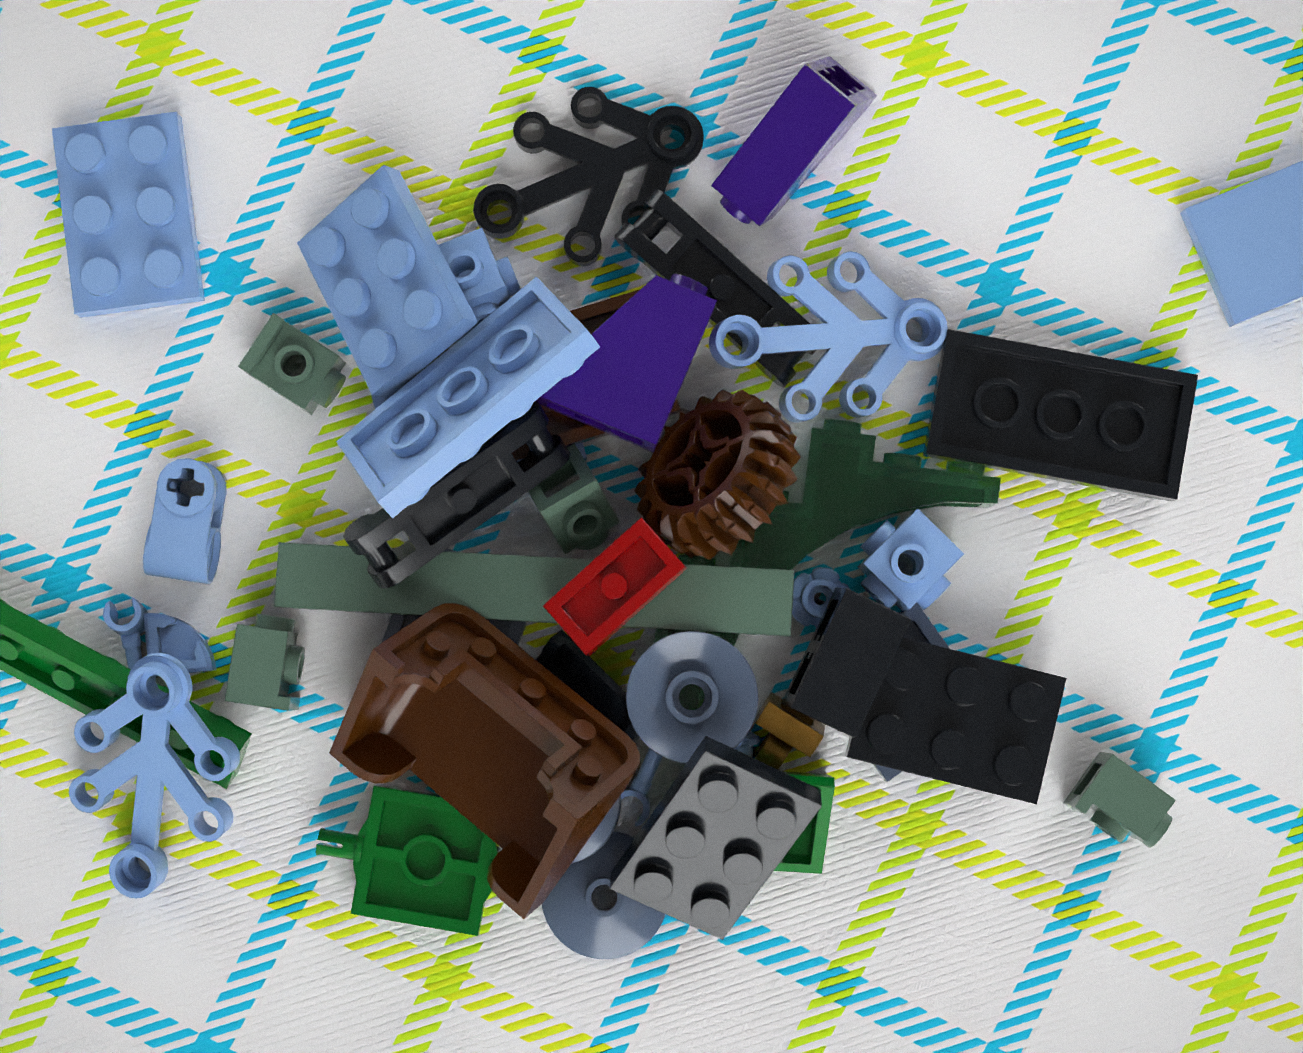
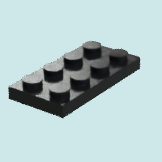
M948 329L941 350L923 456L1172 502L1178 499L1198 375Z

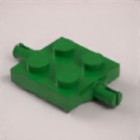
M376 784L373 786L368 818L358 835L321 827L317 840L342 844V846L320 842L316 844V855L353 860L356 886L350 914L475 936L480 934L485 901L492 891L487 879L488 868L499 852L498 845L440 795Z

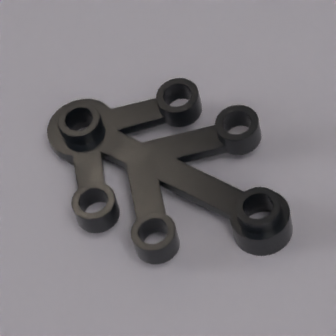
M581 88L574 94L571 100V113L574 121L586 129H594L605 124L637 138L617 148L609 147L549 123L544 115L538 112H526L520 115L514 123L513 133L516 144L521 150L530 154L546 150L580 164L518 191L505 184H492L485 187L477 195L473 207L474 216L479 228H483L484 233L490 237L498 239L508 238L520 230L525 216L591 188L576 227L570 229L565 236L564 250L567 258L577 266H589L595 263L602 252L600 235L624 173L649 163L637 200L629 203L622 212V226L628 222L632 213L646 210L643 202L655 189L665 193L674 169L690 165L699 156L704 140L703 129L697 117L689 110L678 106H666L648 115L607 99L606 95L598 88ZM588 98L597 100L602 106L600 113L594 117H585L580 114L578 106L583 100ZM536 123L543 127L545 132L539 141L527 142L522 138L521 131L527 124ZM676 130L683 135L684 142L679 148L668 149L661 143V135L665 131ZM504 204L511 208L512 216L508 222L495 224L489 219V212L495 205ZM578 236H588L594 241L595 248L589 255L579 256L571 249L573 240Z

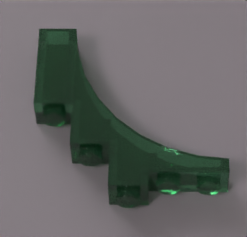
M825 419L823 429L812 427L807 434L799 503L788 502L789 491L784 490L783 494L788 503L777 505L769 515L772 524L762 523L755 529L753 543L743 539L738 541L735 551L731 555L729 554L727 567L791 570L805 556L842 533L892 514L910 512L917 508L919 510L935 507L990 508L998 504L1001 478L984 476L985 466L971 462L947 461L946 471L921 468L922 458L909 454L884 453L883 462H875L873 457L876 436L861 434L862 424ZM678 554V558L683 564L716 566V559L713 558L711 560L702 556L689 558L684 554ZM656 629L654 643L671 634L686 631ZM705 632L718 636L733 646L739 634ZM688 684L681 689L679 702L685 709L695 710L703 704L704 693L699 686Z

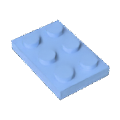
M178 112L52 128L74 314L83 318L205 301L182 117Z
M385 165L381 166L297 242L371 394L374 396L391 397L478 323L408 186L397 169Z

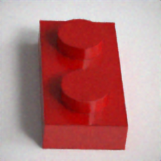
M641 517L549 599L543 607L583 653L590 656L680 576L687 567Z

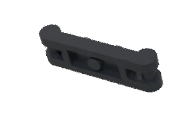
M655 189L643 202L646 210L633 225L626 222L614 235L615 240L629 254L641 261L655 275L670 281L672 274H679L708 288L706 296L717 300L709 321L714 327L722 320L734 315L749 316L756 320L761 328L772 327L775 323L778 326L810 324L676 202L659 189ZM665 226L680 237L667 253L652 242ZM728 332L725 337L739 350H742L740 337L735 333ZM817 350L761 354L760 358L754 363L769 379L784 388L796 375V371L793 369L794 366L806 353L813 355Z
M534 401L531 408L523 416L511 420L482 444L480 450L472 458L459 463L431 486L428 493L417 503L408 505L394 518L382 508L375 514L361 516L346 528L343 534L344 540L354 554L365 556L369 562L367 571L379 588L387 589L400 583L567 463L571 454L560 436L550 434L546 427L549 419L539 402ZM526 443L530 450L527 456L517 463L511 453ZM403 530L409 540L398 548H391L387 541Z

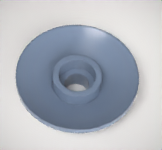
M679 632L655 642L635 663L627 684V711L637 735L650 749L669 760L687 763L705 736L733 749L742 742L751 729L758 707L757 682L746 658L728 641L705 632ZM688 684L699 686L704 693L703 704L695 710H687L679 702V693Z
M613 831L608 841L595 854L568 867L542 903L543 913L551 931L560 942L572 951L594 959L620 958L639 950L652 939L660 928L665 917L664 913L616 892V903L607 909L597 907L592 900V892L596 887L600 885L610 886L611 871L630 846L634 837Z

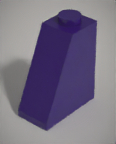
M831 56L804 64L711 186L723 195L720 199V204L729 214L745 224H750L751 221H754L758 226H761L773 219L870 106L877 95Z
M672 274L669 281L656 275L591 334L600 348L585 359L583 365L575 373L562 378L536 401L553 411L654 453L713 314L717 300L707 297L708 288L689 277Z

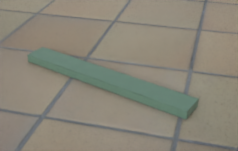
M279 542L274 607L422 616L438 605L457 603L473 609L486 620L558 624L543 605L594 559L443 551L400 583L387 589H381L367 571L369 562L365 556L354 554L349 546ZM684 564L687 569L623 626L626 628L791 637L795 572L794 570Z

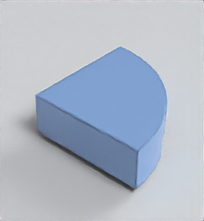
M157 613L143 614L147 655L152 653L169 654L177 658L189 673L217 670L210 646L194 627L173 616Z

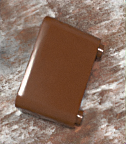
M444 603L432 608L372 649L329 752L351 773L362 780L372 783L391 782L410 770L499 845L502 850L492 860L488 868L487 879L491 890L522 919L527 918L546 900L625 790L640 764V752L637 745L624 731L473 609L457 603Z

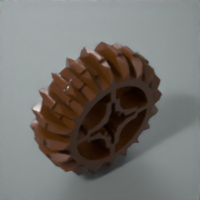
M722 389L715 395L713 400L702 395L698 399L695 409L689 411L681 408L679 420L671 427H664L665 434L658 442L654 453L651 452L650 460L641 464L638 468L644 479L634 489L641 499L636 510L664 543L677 553L685 554L689 558L702 556L708 560L716 556L718 551L731 555L735 551L740 539L753 543L755 529L762 523L772 524L769 515L777 505L788 503L783 491L784 488L797 481L792 467L797 464L801 456L794 448L797 437L791 431L790 425L781 418L782 414L769 402H763L755 395H749L742 389L734 394Z

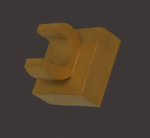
M771 692L760 708L755 724L768 731L756 752L755 759L779 770L792 747L811 757L824 737L825 725L781 704L783 699Z

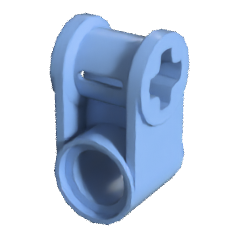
M191 458L177 459L167 464L160 472L157 481L152 521L144 546L143 568L146 575L209 585L212 583L220 557V530L227 495V486L223 474L214 465ZM194 478L195 481L204 483L205 490L203 496L196 495L190 499L189 495L180 492V486L182 481H192Z

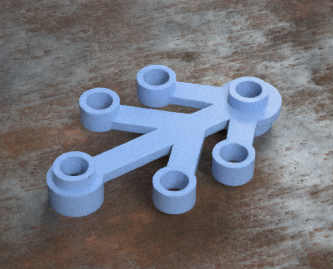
M853 251L845 252L835 257L829 263L827 278L831 286L840 292L855 290L884 318L862 321L810 275L807 264L801 258L788 255L770 265L767 271L769 287L779 296L787 297L793 295L823 323L761 328L757 321L749 316L734 315L722 320L712 329L709 337V349L715 361L729 369H740L751 365L760 358L761 354L827 350L801 383L787 387L780 396L779 408L782 415L791 422L800 423L811 420L818 415L822 407V398L863 347L887 345L864 378L850 381L841 389L839 395L841 408L847 415L860 418L871 415L880 408L882 394L908 361H924L934 357L941 351L948 326L940 308L933 302L923 298H912L904 301L870 271L869 263L863 255ZM843 261L850 262L855 266L857 277L854 283L845 281L841 276L840 266ZM782 265H788L795 270L797 282L794 287H788L780 280L779 272ZM910 319L917 321L922 328V337L918 342L911 340L907 335L906 325ZM728 332L737 334L742 341V350L739 355H732L725 349L724 338ZM857 386L864 388L869 395V403L865 409H860L853 402V391ZM796 391L804 393L809 399V408L805 414L796 412L792 406V397Z
M152 653L138 660L128 675L127 694L106 709L91 711L79 719L74 728V736L78 745L87 752L98 753L116 742L120 735L121 727L143 714L141 739L138 743L100 770H87L74 779L69 787V797L72 804L82 812L92 813L111 801L114 796V790L137 775L131 842L113 857L109 866V875L114 887L121 894L136 899L146 897L164 882L168 874L167 856L163 849L158 846L164 785L188 817L189 829L198 839L206 842L215 841L228 831L233 823L231 807L220 798H208L169 745L170 724L195 754L194 764L198 773L209 781H220L238 767L240 762L239 750L231 740L225 737L213 736L189 703L193 686L188 670L177 658L165 653ZM156 675L166 682L169 693L159 689L156 684ZM91 722L98 724L102 728L104 733L103 740L94 736L91 731ZM210 750L218 752L223 757L224 768L216 766L211 761ZM85 782L92 784L97 789L98 799L92 798L87 793ZM204 811H208L216 817L218 828L207 824L203 816ZM138 858L147 864L150 872L145 871L140 866Z

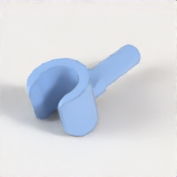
M132 597V605L135 613L133 619L128 624H118L117 608L111 601L107 602L103 609L105 623L110 629L121 636L122 647L125 649L129 669L138 660L142 659L140 634L145 631L143 614L148 613L147 609L134 597Z
M650 748L637 776L633 778L630 787H626L621 794V800L625 797L633 796L638 798L643 804V811L638 816L635 826L643 824L649 816L650 802L647 794L651 788L652 779L663 758Z

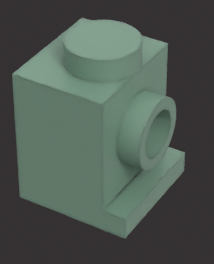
M274 313L238 365L249 376L310 415L314 413L318 405L327 408L336 398L346 380V376L340 373L346 362L339 355ZM293 355L304 356L306 368L303 373L298 376H288L285 373L284 366Z
M575 444L567 447L571 454L567 463L528 491L564 554L576 548L591 550L598 547L607 538L608 529L620 523L597 479ZM576 474L580 478L548 498L544 494Z
M257 614L255 626L237 624L224 701L287 711L299 709L300 697L288 696L289 685H298L301 680L305 659V648L296 646L298 633L294 632L295 619Z
M1099 752L1063 804L1073 811L1086 814L1089 808H1092L1095 813L1089 821L1104 833L1120 843L1128 835L1151 848L1168 830L1173 818L1167 812L1176 800L1114 754Z

